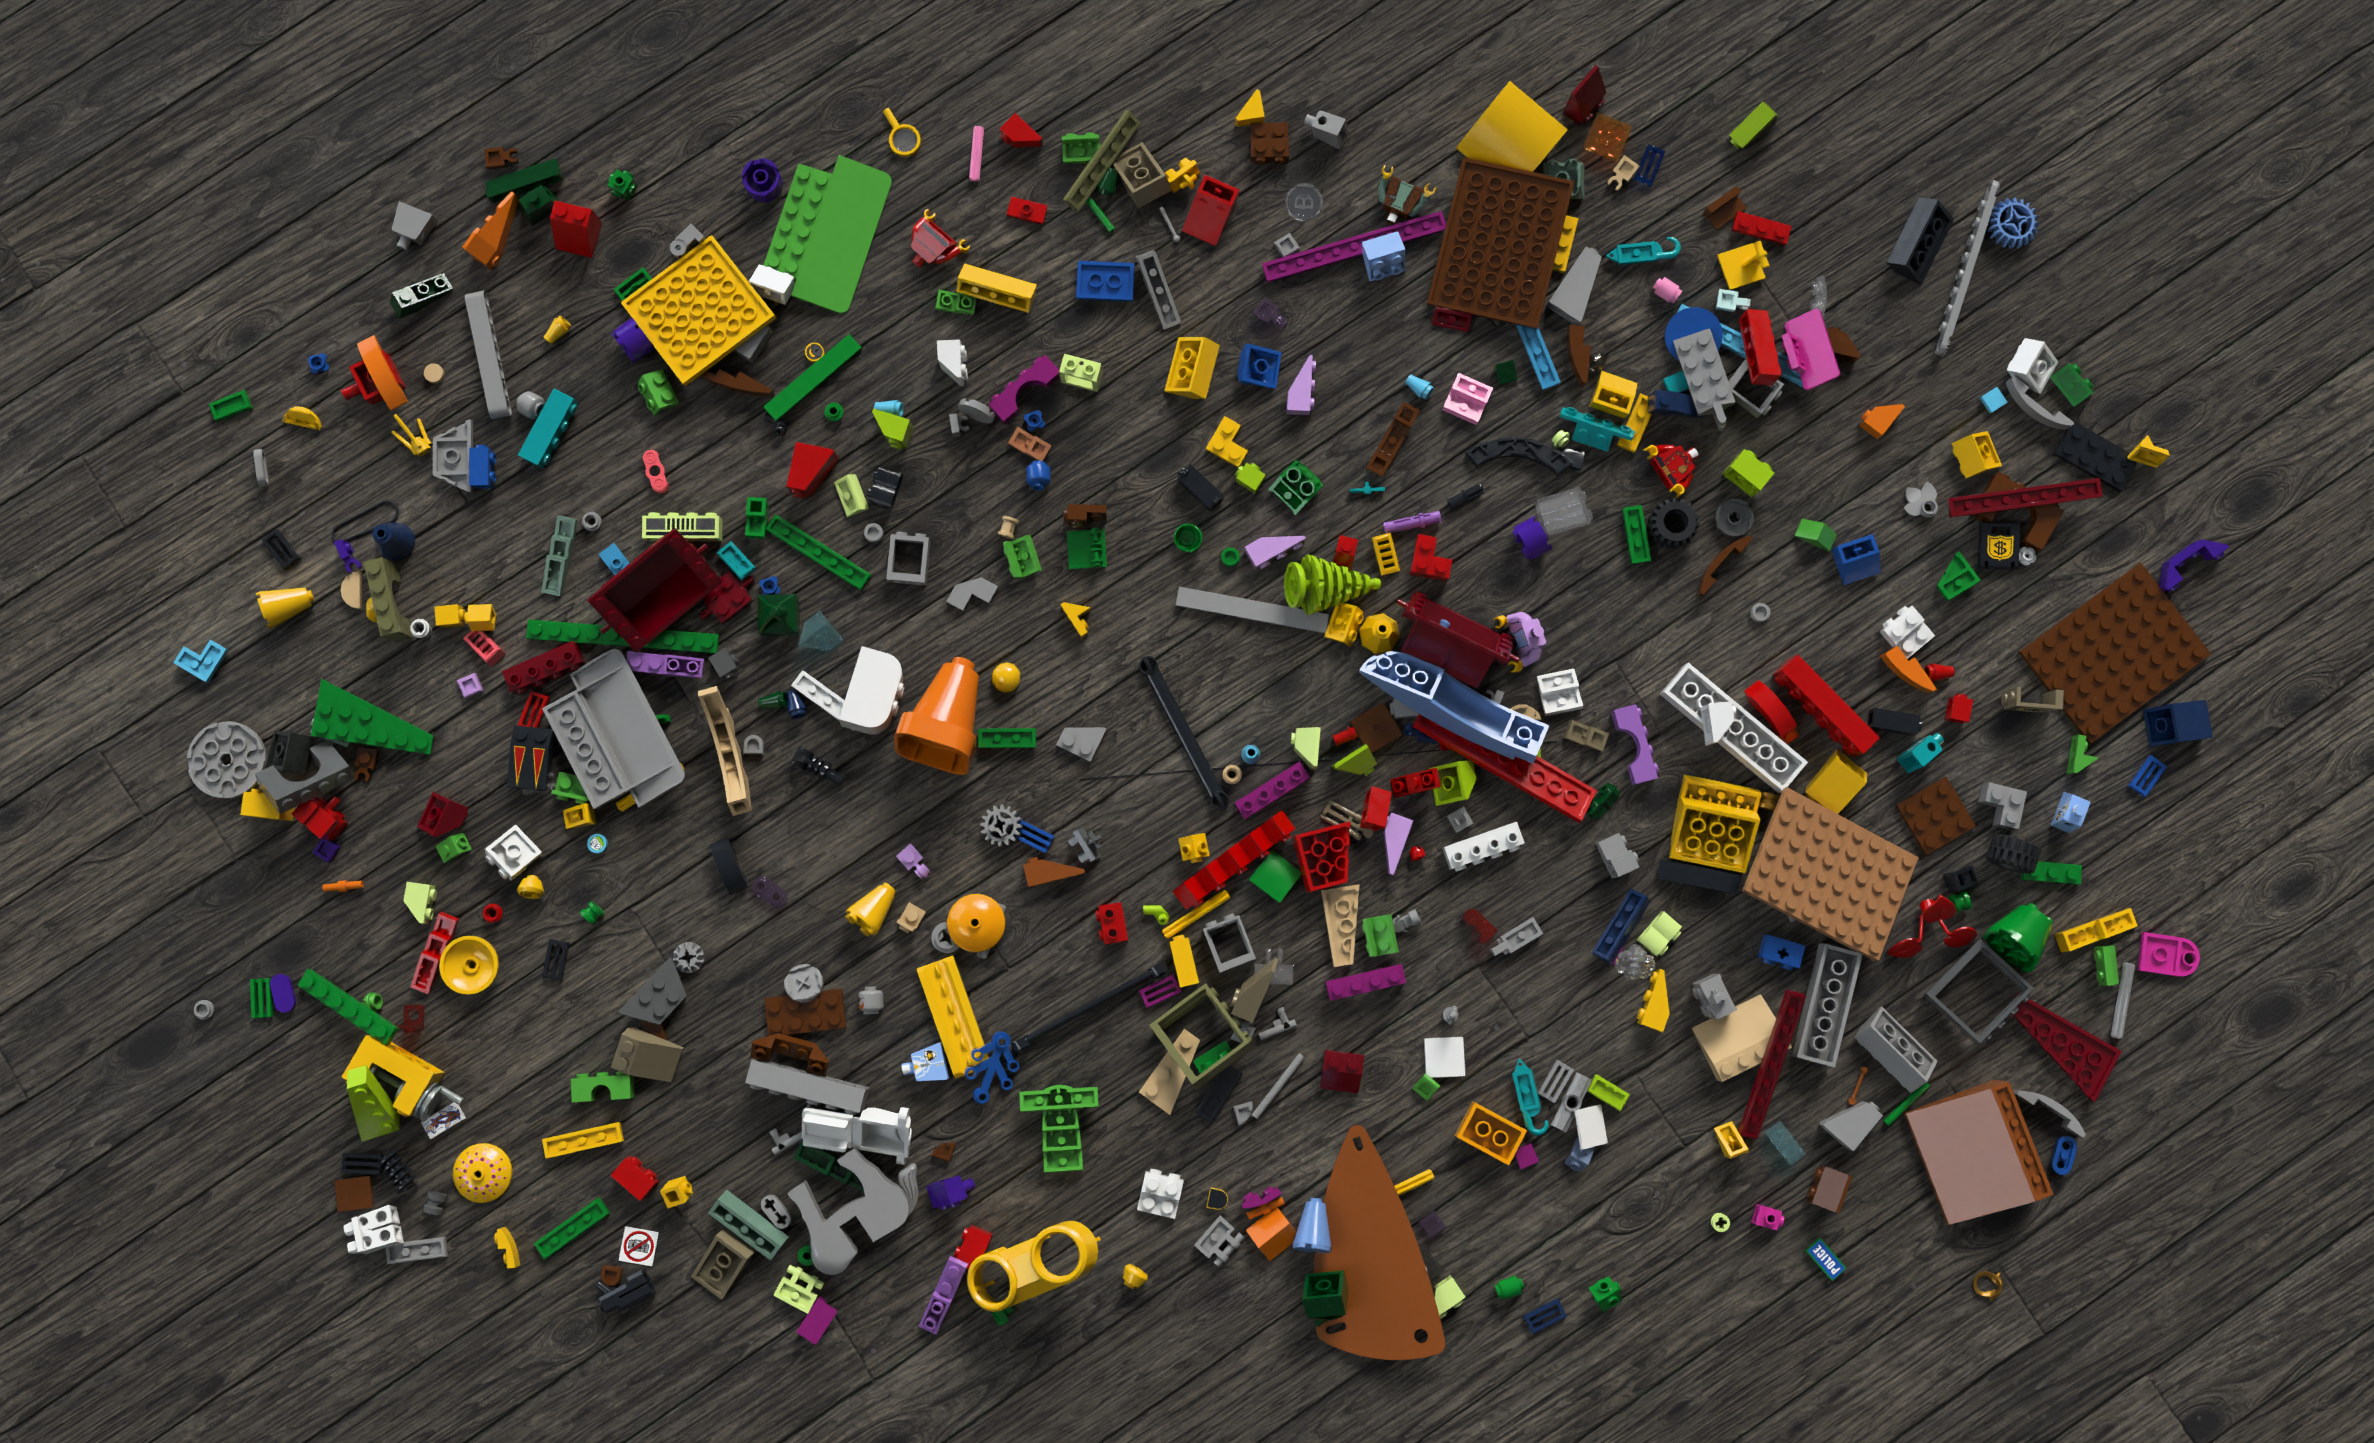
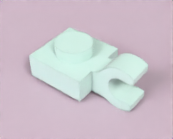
M1719 289L1715 309L1735 312L1736 307H1738L1739 309L1747 310L1750 307L1751 299L1738 298V292Z

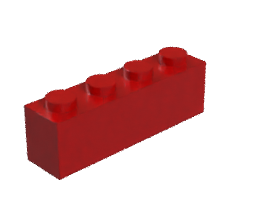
M1747 309L1739 318V324L1752 384L1773 385L1781 376V368L1779 367L1778 352L1775 348V338L1772 334L1768 311Z

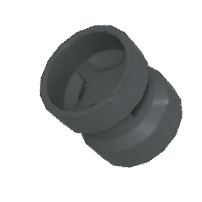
M428 1191L426 1196L428 1200L424 1204L422 1211L432 1215H442L444 1210L442 1205L446 1202L447 1195Z

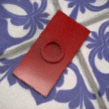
M1011 197L1007 216L1043 225L1048 205Z

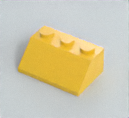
M1178 337L1165 392L1192 399H1206L1220 345L1205 337Z

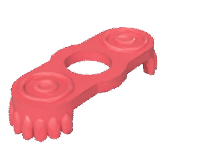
M648 450L643 455L646 475L650 479L652 489L658 494L666 493L669 483L666 481L665 469L659 459L660 454L657 451ZM658 466L660 474L652 476L650 474L651 467Z

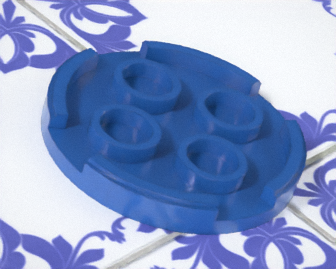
M1699 307L1686 308L1676 313L1668 322L1665 330V343L1669 353L1679 361L1673 341L1709 328L1717 350H1719L1722 344L1723 331L1717 317L1710 311Z

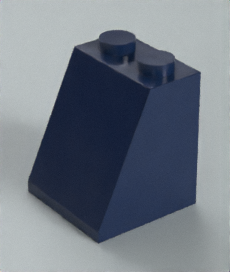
M2206 700L2173 703L2143 709L2150 747L2213 738Z

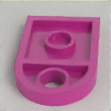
M2141 932L2138 971L2171 976H2187L2197 969L2200 962V954L2192 941L2181 937ZM2187 953H2190L2193 957V961L2190 964L2186 963L2184 959Z

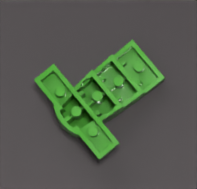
M1055 1085L1040 1091L1019 1092L1020 1112L1043 1111L1044 1173L1083 1171L1082 1144L1077 1109L1099 1107L1098 1087L1072 1088L1066 1085Z

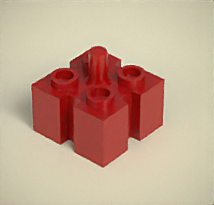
M334 796L330 802L324 798L319 799L315 797L298 805L291 813L299 822L306 825L312 833L323 840L334 841L348 825V822L344 820V814L338 810L333 811L341 801L337 796Z

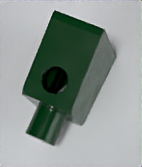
M541 185L521 197L519 203L523 213L531 225L534 226L551 215L554 201H558V199L551 190Z

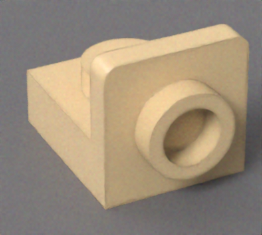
M909 902L900 919L896 922L900 924L899 929L908 934L910 931L915 932L926 911Z

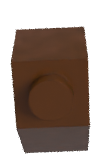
M1836 327L1826 329L1836 359L1853 363L1860 359V353L1846 332H1842Z

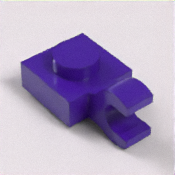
M342 539L335 541L334 544L341 559L345 562L346 570L352 573L351 567L353 564L362 569L361 562L356 560L352 554L354 553L352 545Z

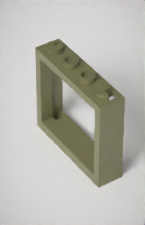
M1206 983L1150 1024L1152 1030L1196 1090L1253 1048L1250 1044L1252 1041L1251 1037L1246 1031L1242 1033L1239 1029L1241 1026L1240 1022L1235 1016L1230 1017L1228 1006L1224 1001L1222 1003L1219 1002L1217 991L1213 987L1210 989ZM1208 997L1242 1044L1196 1077L1163 1030Z

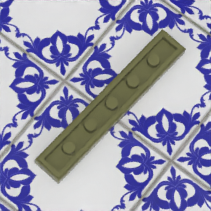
M1125 110L1063 200L1075 212L1080 211L1101 181L1107 167L1112 165L1140 125V122L1130 111Z

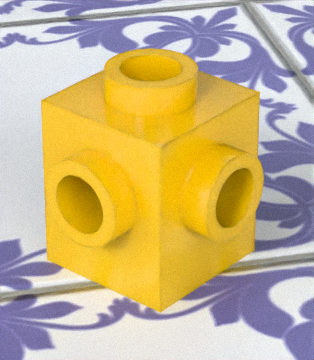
M1205 833L1178 838L1183 861L1191 860V863L1203 861L1202 857L1210 856Z

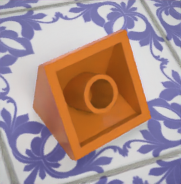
M1278 1207L1272 1209L1270 1213L1262 1216L1246 1229L1257 1247L1269 1261L1293 1243L1297 1232Z

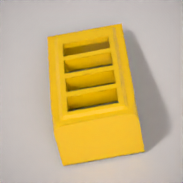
M1391 533L1372 537L1371 541L1381 576L1400 571ZM1387 540V544L1378 546V542ZM1390 549L1388 552L1380 553V550ZM1392 556V559L1382 561L1383 557ZM1394 564V566L1384 569L1383 565Z

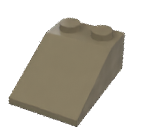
M1143 142L1119 154L1112 163L1114 169L1118 170L1117 174L1138 209L1171 191L1165 173Z
M1274 958L1246 980L1242 984L1241 989H1236L1230 1004L1233 1007L1231 1014L1253 1023L1275 973L1279 959Z
M629 1026L621 1035L611 1068L631 1076L672 1082L684 1047Z
M725 1227L715 1236L691 1277L722 1300L747 1267L757 1250Z

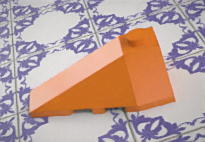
M510 192L497 206L495 215H488L485 219V225L481 229L477 227L462 246L472 258L490 270L496 267L501 260L500 257L503 254L518 206L519 198L513 192Z

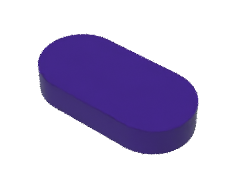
M285 974L273 976L270 981V988L276 1009L280 1012L292 1011L296 1006V998L290 977Z

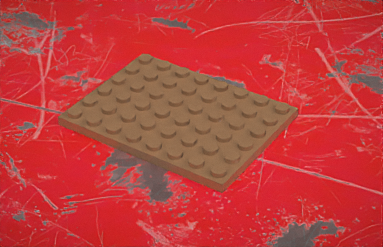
M1786 787L1782 790L1742 892L1869 959L1879 961L1918 857Z

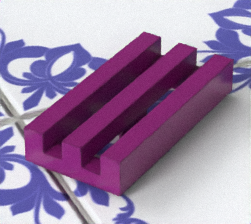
M1174 974L1139 990L1146 1008L1182 992ZM1167 981H1173L1172 984L1145 996L1144 992ZM1176 987V991L1148 1003L1147 999Z

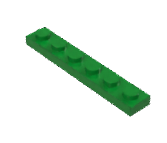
M312 969L306 970L297 985L384 1045H390L399 1029Z

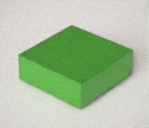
M1425 1073L1412 1089L1428 1101L1439 1089L1440 1085Z

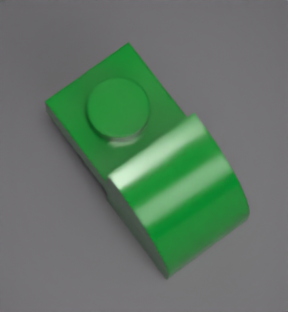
M747 497L745 537L765 539L769 518L767 498Z

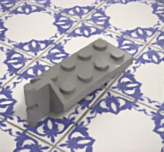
M1709 328L1674 340L1673 344L1698 416L1713 414L1717 429L1723 431L1726 424V416L1723 410L1734 405L1735 399Z

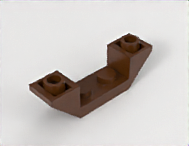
M779 1033L753 1040L750 1058L769 1062L773 1053L807 1061V1073L822 1077L827 1075L829 1060L816 1043Z

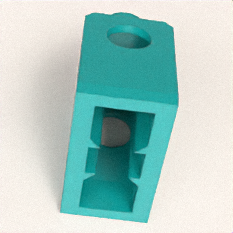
M1938 733L1933 736L1924 737L1896 759L1907 773L1924 767L1942 751L1940 745L1944 742V739Z

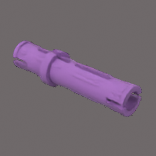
M1438 510L1426 514L1418 513L1416 516L1395 521L1383 522L1385 534L1417 527L1425 528L1426 525L1441 523L1442 521Z

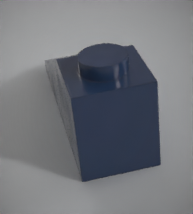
M1655 390L1648 395V414L1704 418V415L1698 416L1692 396L1662 390Z

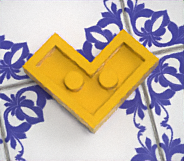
M1224 416L1208 443L1206 450L1239 468L1248 453V450L1232 442L1241 425Z

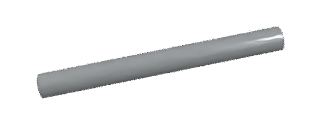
M1300 1053L1296 1056L1252 1113V1116L1256 1119L1261 1116L1305 1059L1304 1056Z

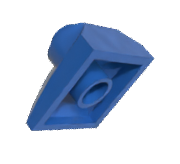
M1245 344L1240 353L1237 378L1239 382L1244 385L1251 384L1276 389L1282 352Z

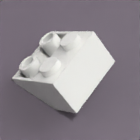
M960 340L937 341V355L941 369L960 386H965L964 380H968V372L964 362H967L965 345H962Z

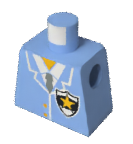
M2063 792L2050 826L2067 833L2080 828L2090 806V801Z
M942 1042L912 1053V1062L902 1064L903 1074L915 1073L916 1081L949 1079Z

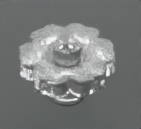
M1634 944L1629 946L1628 950L1618 954V959L1615 960V968L1625 978L1636 980L1640 977L1646 979L1652 975L1655 969V960L1653 956L1647 955V952L1644 951L1641 945Z

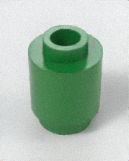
M1516 1275L1500 1280L1498 1284L1494 1285L1499 1300H1507L1523 1294L1522 1290L1525 1289L1522 1279H1517Z

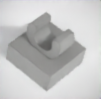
M957 413L949 415L953 437L961 436L960 430L963 432L969 431V426H961L963 421H968L967 416L958 418Z
M1487 690L1485 694L1490 695L1492 701L1500 704L1505 692L1497 690L1496 694H1494L1492 691Z
M1465 807L1447 816L1456 833L1473 824Z

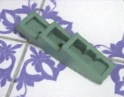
M557 516L555 533L551 538L550 552L546 557L542 593L561 596L578 519Z

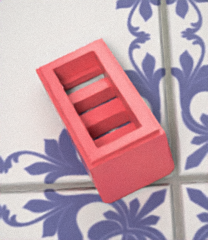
M470 631L463 638L490 666H494L505 655V652L484 631ZM479 634H481V636L473 643L472 641H473Z

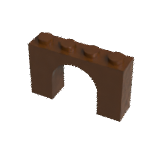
M1997 472L1991 476L1981 494L2027 487L2022 483L2013 482L2008 475ZM2058 504L2028 508L2031 521L2020 541L2021 545L2033 548L2035 553L2043 550L2064 512ZM1997 512L1971 516L1983 523H1989L1994 519Z

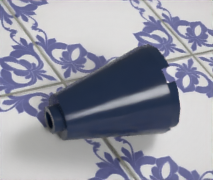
M402 523L381 524L376 526L372 532L379 552L391 560H402L409 556L416 543L412 530Z

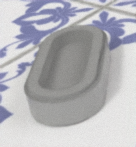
M255 449L254 462L259 487H266L269 485L266 456L264 450Z

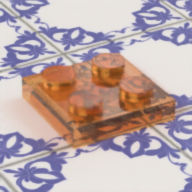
M1597 112L1583 149L1618 162L1632 126Z

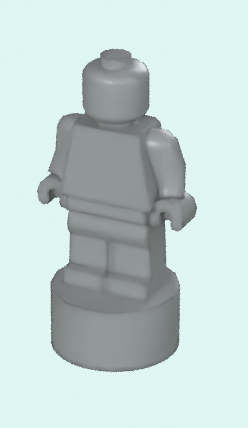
M1416 909L1408 912L1409 914L1402 918L1397 915V918L1393 919L1395 933L1407 932V927L1411 925L1417 926L1422 923Z
M1447 1007L1442 1012L1443 1019L1450 1025L1458 1018L1457 1007Z

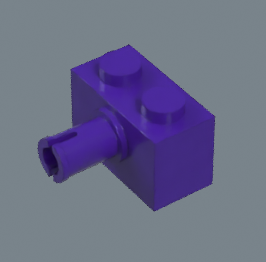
M960 1175L927 1185L926 1188L933 1208L941 1207V1210L962 1204L961 1200L967 1198L966 1192L975 1190V1183L971 1178L962 1181Z

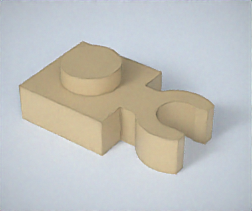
M1624 155L1613 170L1616 176L1608 180V185L1610 186L1614 181L1618 182L1616 187L1618 192L1622 188V181L1629 182L1640 166Z

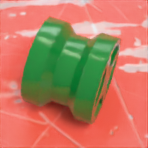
M1966 891L1960 892L1959 895H1949V901L1954 904L1956 913H1960L1963 909L1970 910L1972 908L1970 897Z
M593 901L588 903L586 909L580 911V914L592 925L597 923L599 917L605 915L604 911Z

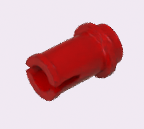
M1348 727L1347 730L1332 735L1337 747L1348 741H1355V738H1358L1354 727Z

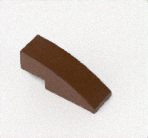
M1569 325L1567 329V350L1570 365L1580 387H1585L1588 380L1591 346L1583 345L1585 326Z

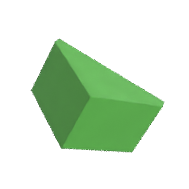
M1801 519L1794 537L1828 552L1831 550L1837 536L1825 523Z

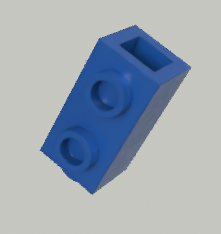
M476 445V448H469V486L474 489H493V483H496V473L493 472L494 464H496V454L487 445Z

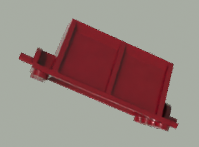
M676 528L657 540L587 599L608 623L600 629L602 634H605L612 628L636 653L723 582L706 563V559L702 555L709 547L704 544L697 549L692 543L689 544Z
M1420 591L1414 592L1408 603L1400 599L1396 602L1397 605L1405 608L1401 616L1414 621L1401 652L1443 668L1450 676L1475 688H1478L1493 660L1504 667L1509 659L1516 663L1520 660L1519 657L1511 654L1512 636L1506 633L1500 634L1426 598L1427 595ZM1442 619L1450 622L1448 628L1440 625Z

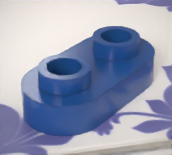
M2061 1136L2055 1142L2050 1160V1168L2056 1174L2065 1175L2071 1171L2077 1151V1143L2072 1137ZM2064 1142L2067 1143L2066 1149H2063L2062 1144ZM2058 1161L2062 1162V1166L2060 1168L2057 1167Z

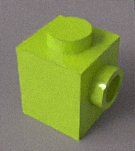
M1246 463L1244 467L1240 466L1235 473L1237 476L1236 482L1254 494L1266 477L1261 472V468L1254 463H1251V465Z

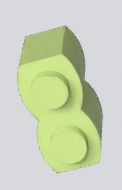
M1661 911L1643 931L1637 941L1654 956L1662 955L1668 949V942L1671 939L1674 941L1681 934L1679 930L1682 926L1667 913Z

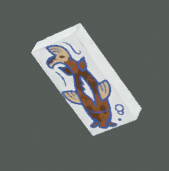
M454 1102L430 1116L424 1122L422 1121L421 1124L429 1138L433 1139L463 1121L466 1117L460 1106Z

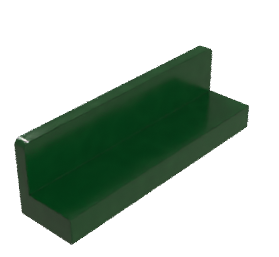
M554 158L486 181L487 190L485 192L487 198L492 203L504 200L510 192L517 196L532 191L538 186H547L562 181L564 178L558 160Z

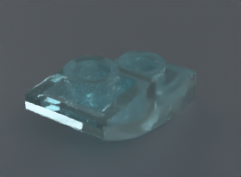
M1781 1121L1765 1131L1767 1137L1790 1166L1806 1155Z

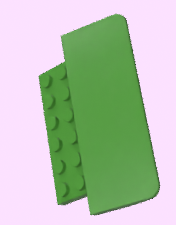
M841 155L838 156L833 174L798 163L763 265L782 273H788L794 277L796 282L791 294L792 297L836 313H845L849 310L892 184L889 174Z

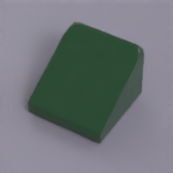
M1514 360L1502 362L1494 366L1499 385L1518 380Z

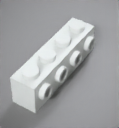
M1517 822L1443 847L1442 849L1449 869L1455 868L1457 872L1467 868L1466 864L1473 862L1474 865L1485 862L1484 858L1490 855L1494 859L1502 856V851L1509 849L1510 853L1521 849L1520 845L1525 843Z

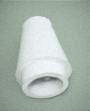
M416 619L410 626L412 635L417 638L428 637L432 634L431 627L424 619Z

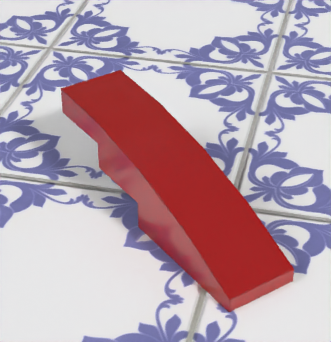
M444 912L438 914L434 929L429 934L425 950L421 952L411 988L426 994L430 993L440 971L441 955L453 939L459 918Z

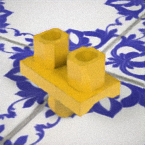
M1184 158L1179 163V171L1175 172L1173 169H1169L1165 172L1173 193L1187 186L1191 190L1195 188L1193 182L1201 174L1195 160L1190 161Z

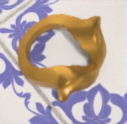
M1987 1271L1978 1273L1973 1279L1975 1292L1980 1296L1989 1298L1993 1302L1995 1298L2000 1296L2003 1287V1281L2000 1277L2001 1273L1993 1274ZM1981 1276H1988L1998 1286V1289L1981 1291L1977 1287V1280Z

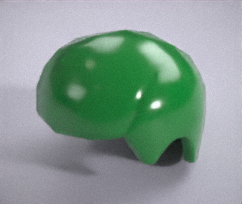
M1182 524L1174 533V543L1178 549L1184 552L1191 553L1197 550L1203 542L1201 530L1193 524Z

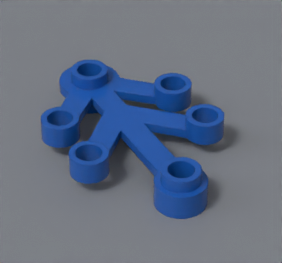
M1000 1031L995 1033L990 1043L971 1051V1057L975 1061H980L983 1059L984 1054L993 1050L990 1058L973 1067H967L964 1071L965 1076L972 1080L976 1078L977 1073L987 1069L981 1087L976 1088L973 1092V1099L978 1104H985L989 1100L988 1089L995 1071L1000 1079V1086L1004 1090H1009L1013 1086L1012 1080L1007 1077L999 1060L1001 1053H1003L1007 1060V1068L1012 1072L1019 1069V1063L1013 1058L1009 1049L1011 1038L1006 1032ZM1000 1039L1005 1040L1002 1045L999 1044ZM980 1052V1056L975 1058L974 1054ZM1015 1062L1016 1066L1014 1068H1010V1064ZM970 1070L974 1071L972 1076H968ZM1009 1081V1085L1005 1087L1003 1085L1004 1082ZM985 1094V1098L980 1100L979 1096Z

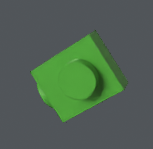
M464 833L449 836L436 845L444 863L450 862L461 853L471 850Z

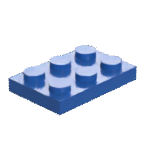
M1078 261L1076 299L1133 302L1135 264Z

